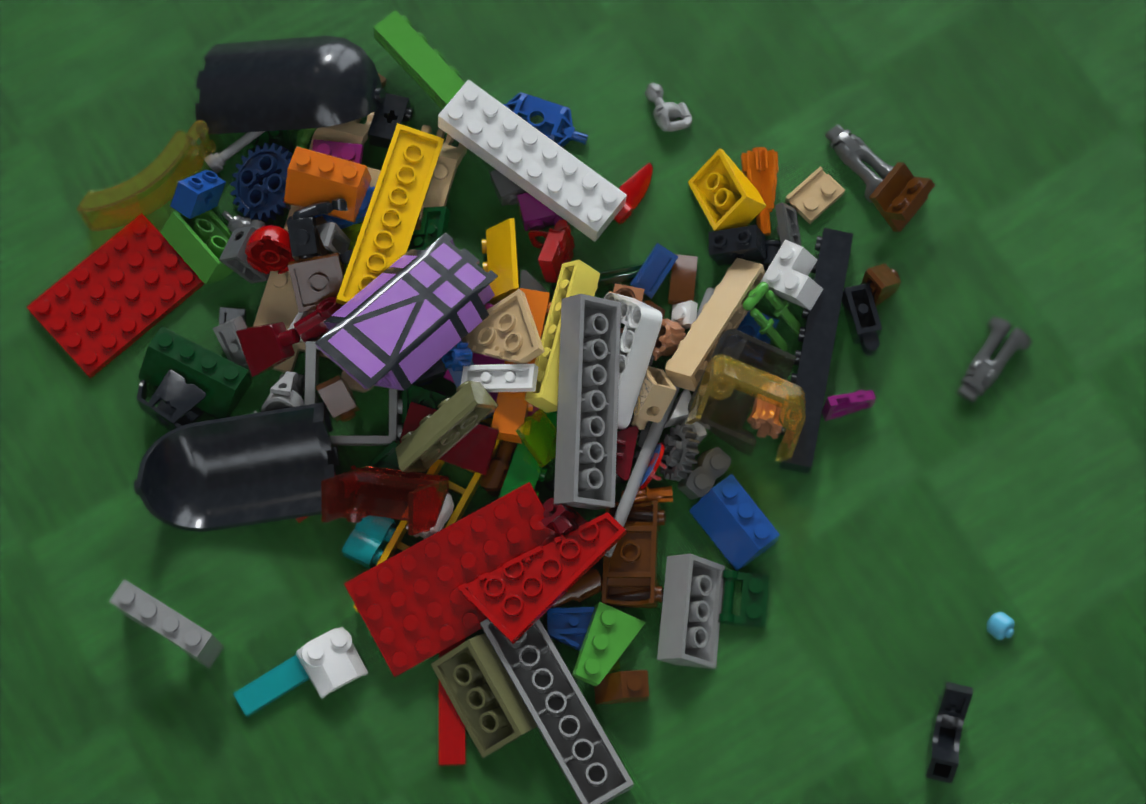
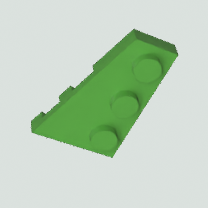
M602 602L596 603L572 677L593 686L599 685L646 622Z

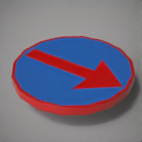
M657 444L639 490H643L652 478L658 481L661 480V477L655 474L659 466L667 469V466L661 462L665 449L664 444Z

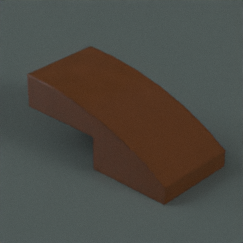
M677 255L678 259L672 266L668 304H678L694 300L697 256Z

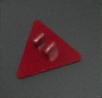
M637 426L617 432L616 474L624 481H628L630 477L639 431Z

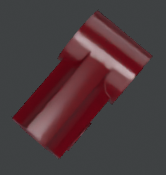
M334 297L323 300L318 304L316 311L294 323V327L303 342L311 341L329 330L324 321L341 308L340 304L336 303Z

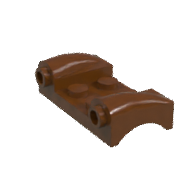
M658 500L633 503L624 525L627 533L617 542L612 557L604 555L602 603L611 607L657 608L658 602H663V586L658 585L656 577L658 531L661 530V526L666 524V512L661 510ZM615 502L614 508H606V513L608 512L614 517L620 502Z

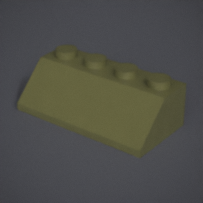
M465 381L456 389L457 393L451 398L443 400L438 405L439 409L433 415L430 414L424 417L419 423L420 426L415 431H410L401 438L402 443L396 447L399 468L402 472H425L498 407L480 382Z
M485 633L468 639L431 664L482 758L537 727Z

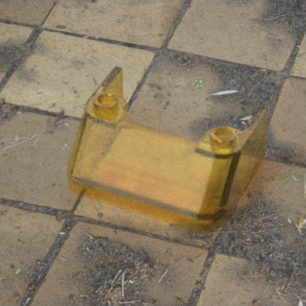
M720 354L713 357L707 365L686 423L691 425L701 419L709 397L724 400L731 396L734 389H737L781 408L779 421L786 428V432L776 461L782 462L792 458L806 419L805 393L803 389L794 383L730 356Z

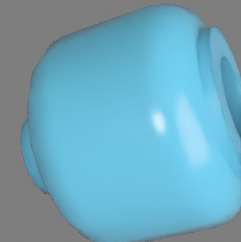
M1004 612L994 613L987 621L986 629L997 640H1003L1005 637L1009 639L1015 632L1013 629L1015 621Z

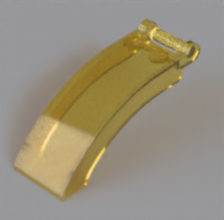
M202 120L196 121L187 133L181 130L177 131L161 154L148 167L131 179L105 190L96 192L90 190L76 208L87 228L91 231L117 228L129 224L141 213L144 216L153 213L170 201L174 196L178 181L198 172L203 166L204 158L216 151V145L208 135L206 122ZM198 138H199L200 141H201V144H200L199 146H198V143H197V139H198Z

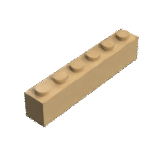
M736 258L732 266L727 269L723 280L716 286L710 300L704 304L702 312L696 321L691 324L689 332L680 341L678 349L666 363L665 372L674 386L693 392L699 390L748 311L743 308V302L748 297L749 292L755 289L765 274L763 264Z

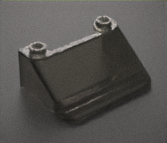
M726 330L721 335L690 399L688 414L693 420L736 450L752 456L757 443L756 438L751 432L742 427L754 404L757 390L762 387L765 379L772 383H782L787 380L794 366L796 356L739 330Z

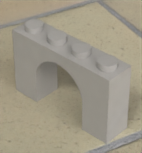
M125 579L109 600L122 614L144 628L147 626L207 668L211 667L224 648L213 634Z

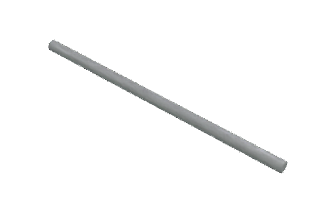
M707 288L698 309L697 318L702 312L704 304L710 300L715 289ZM674 386L677 391L661 422H652L613 518L623 527L680 387ZM617 543L605 554V556L612 557Z

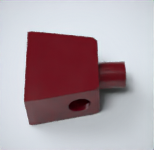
M283 322L253 326L236 331L252 377L266 373L293 357L295 352L292 345L300 342V336L296 329L287 330Z

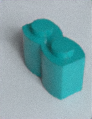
M366 507L342 549L343 555L369 569L377 565L384 552L383 548L390 541L396 530L395 520Z

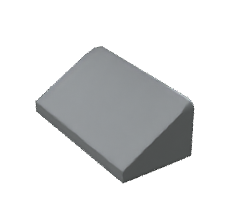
M238 316L214 327L213 330L227 359L249 369L236 333L238 330L247 328L243 318Z

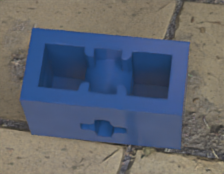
M204 170L178 181L170 207L189 219L218 206L226 181L209 170Z

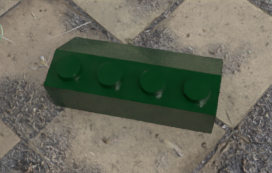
M163 326L148 345L138 376L140 380H146L149 385L158 388L169 370L175 371L185 378L186 384H194L206 393V398L197 404L195 408L216 419L230 417L252 384L248 369Z

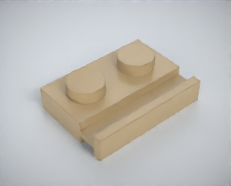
M820 166L788 194L785 201L789 202L796 209V212L811 224L844 195L845 189L829 174H826Z

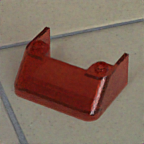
M378 467L356 468L321 481L322 522L327 523L340 517L347 518L348 522H361L362 518L371 515L408 521V535L413 536L420 532H428L437 523L449 490V478L440 475L402 472L401 470Z

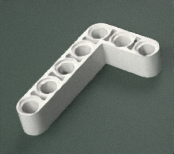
M609 292L605 295L604 299L621 303V323L625 324L620 339L617 429L624 430L629 426L662 325V314L659 310L635 298Z

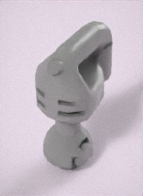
M655 83L648 84L645 96L649 101L654 102L656 106L653 116L657 125L663 131L668 132L690 127L693 119L687 105L684 102L679 104L674 102L665 103L662 86ZM679 117L682 118V120L670 122V121L675 120V119H677V118H679Z

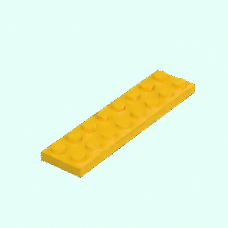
M397 123L336 298V303L345 305L407 253L444 143V138Z

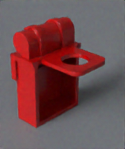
M566 220L557 221L554 229L549 228V232L531 230L528 233L532 245L536 248H542L538 262L545 282L557 283L562 264L572 260L575 244L574 238L571 235V228ZM542 236L546 238L545 243L538 242L535 237Z

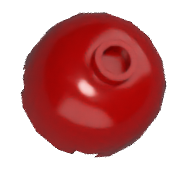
M273 225L262 226L255 230L248 239L245 249L247 254L246 260L254 269L266 274H270V271H278V274L289 271L288 262L295 260L292 257L289 233L286 229Z

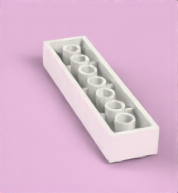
M469 79L438 115V127L594 242L625 205L627 194Z

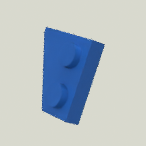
M595 607L550 608L547 611L549 637L580 651Z

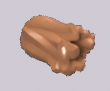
M662 319V325L652 353L655 361L661 356L673 355L678 349L680 341L685 338V329L679 323L670 319Z
M764 385L757 390L752 413L747 422L753 429H758L757 437L765 438L767 435L777 439L782 432L787 395L784 389L779 386Z

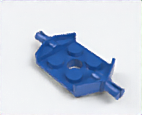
M522 92L518 93L506 104H503L562 148L572 140L584 145L587 143L589 135L575 131L571 110L568 107ZM535 115H539L544 119L539 124H534L530 121Z

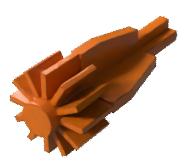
M766 147L752 148V151L748 150L747 153H742V172L755 186L766 204V207L756 216V225L765 236H769L771 234L770 212L774 209L777 173L779 171L778 151H774V149L767 151Z

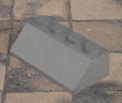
M693 554L667 556L657 660L673 665L716 669L720 630L718 619L722 607L724 584L722 572L725 570L724 565Z

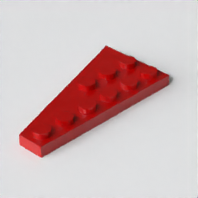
M607 512L579 526L578 529L566 535H561L544 546L532 549L504 563L502 567L490 573L486 572L480 575L478 579L468 584L464 583L457 588L514 644L627 531Z

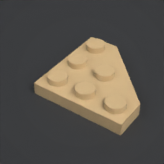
M520 289L487 310L489 316L462 339L463 342L469 343L468 347L473 353L517 364H527L545 352L526 295Z

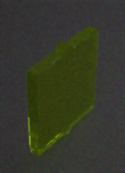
M537 409L531 416L525 418V422L516 432L542 468L551 459L556 458L557 430L544 411Z

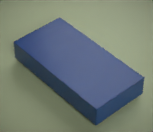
M656 243L630 285L645 289L644 294L652 299L678 259V256L659 243Z

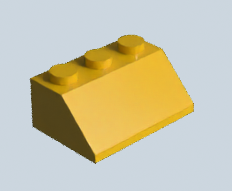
M509 218L487 229L486 239H481L482 254H487V262H483V270L486 272L492 270L498 275L489 284L495 294L490 300L492 305L497 304L519 289L514 218Z

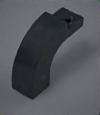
M946 682L942 696H939L931 726L925 778L953 783L959 765V746L962 728L973 696L972 687Z

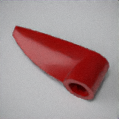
M650 162L618 188L627 194L624 207L614 218L619 225L623 224L631 216L647 192L653 173V166Z

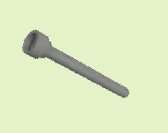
M265 131L247 132L218 154L217 152L214 155L211 153L204 160L212 171L217 174L224 169L225 161Z

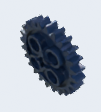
M264 143L263 147L256 145V152L249 149L248 158L241 156L243 164L235 165L239 171L238 173H232L236 181L230 183L231 186L235 187V190L230 195L236 197L233 204L238 206L237 210L243 213V216L267 223L268 219L275 221L276 214L284 216V208L291 209L290 204L284 202L287 168L293 153L289 152V149L275 143L272 145Z

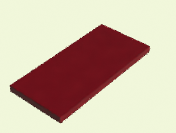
M411 402L399 440L400 443H402L401 438L405 434L415 431L420 426V421L430 414L433 415L437 409ZM478 424L440 457L439 460L486 475L499 430Z

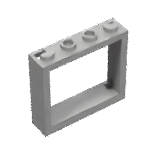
M306 341L305 405L319 403V392L316 386L319 385L320 350L315 344L316 341ZM389 388V436H330L332 446H388L394 440L399 441L402 433V424H399V414H402L403 408L402 399H399L400 390Z

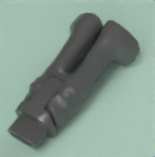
M838 124L825 134V137L831 142L830 147L834 148L841 161L864 181L866 185L864 196L869 203H873L869 196L894 166L888 165L860 137L851 134L849 129L844 130ZM862 161L868 163L880 177H878L872 170H870Z
M991 317L987 325L990 334L969 364L965 376L960 381L962 385L957 393L972 403L976 401L979 395L983 396L985 391L997 380L1005 365L1017 350H1027L1032 344V340L1024 331L1014 328L994 360H991L990 357L1012 328L1011 323L1002 318Z

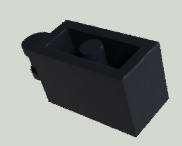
M866 283L844 288L842 305L853 344L860 343L862 352L866 356H873L880 345L878 338L882 331V325L870 284Z

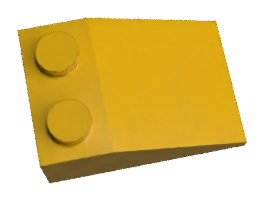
M721 148L688 181L714 231L748 226L766 207L755 186Z

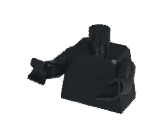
M334 199L332 203L329 201L314 203L295 211L293 216H289L287 227L292 257L295 261L323 256L320 251L315 215L328 214L333 210L348 211L345 199ZM348 250L339 255L341 264H349L353 250Z

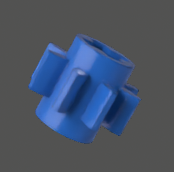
M458 342L441 358L445 368H452L453 371H463V366H470L473 353L468 347V342Z

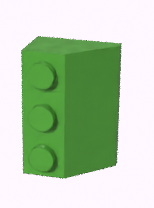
M211 209L191 219L178 211L171 213L160 233L205 285L222 281L234 272L219 261L232 232Z

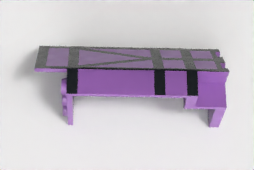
M445 232L425 250L410 249L325 320L324 323L329 330L315 344L320 351L364 389H370L374 385L404 391L489 316L484 305L495 296L489 284L498 275L492 270L489 272L483 270L478 265L480 260L465 248L460 251L453 243V238Z

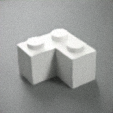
M788 240L783 242L760 283H768V290L774 291L777 296L810 311L823 291V288L808 276L817 259L804 247Z

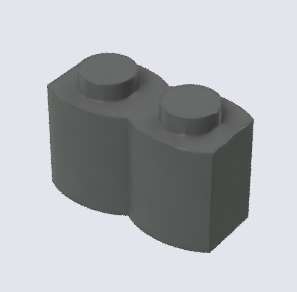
M719 447L709 449L700 454L696 459L697 464L693 466V472L687 473V478L681 479V482L678 483L677 488L690 500L706 495L713 487L715 479L723 475L729 468L731 458Z

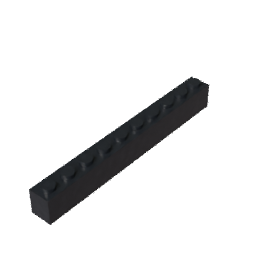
M824 228L822 236H817L814 250L819 251L818 258L810 273H814L813 280L823 288V291L811 311L803 308L802 318L806 319L805 327L800 326L798 341L802 342L801 350H796L793 365H798L796 374L792 373L789 388L793 389L792 397H787L785 411L789 412L788 421L783 420L780 435L785 436L783 445H778L776 459L780 460V469L809 474L812 469L854 233Z

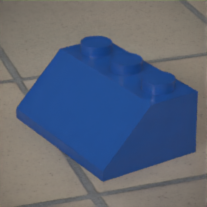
M732 474L711 488L689 510L690 514L735 571H739L777 543L780 537L779 532Z

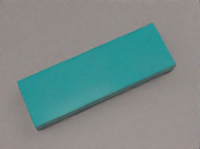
M294 655L234 692L233 695L246 717H249L310 678L298 657Z

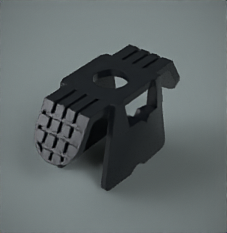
M173 370L167 372L149 403L146 401L147 381L141 380L139 383L136 399L140 409L170 431L183 425L191 424L204 414L195 406L206 398V393L194 384H186L185 378Z

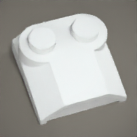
M343 627L324 633L307 642L296 651V656L321 699L359 677L368 675V671L352 643L350 633Z

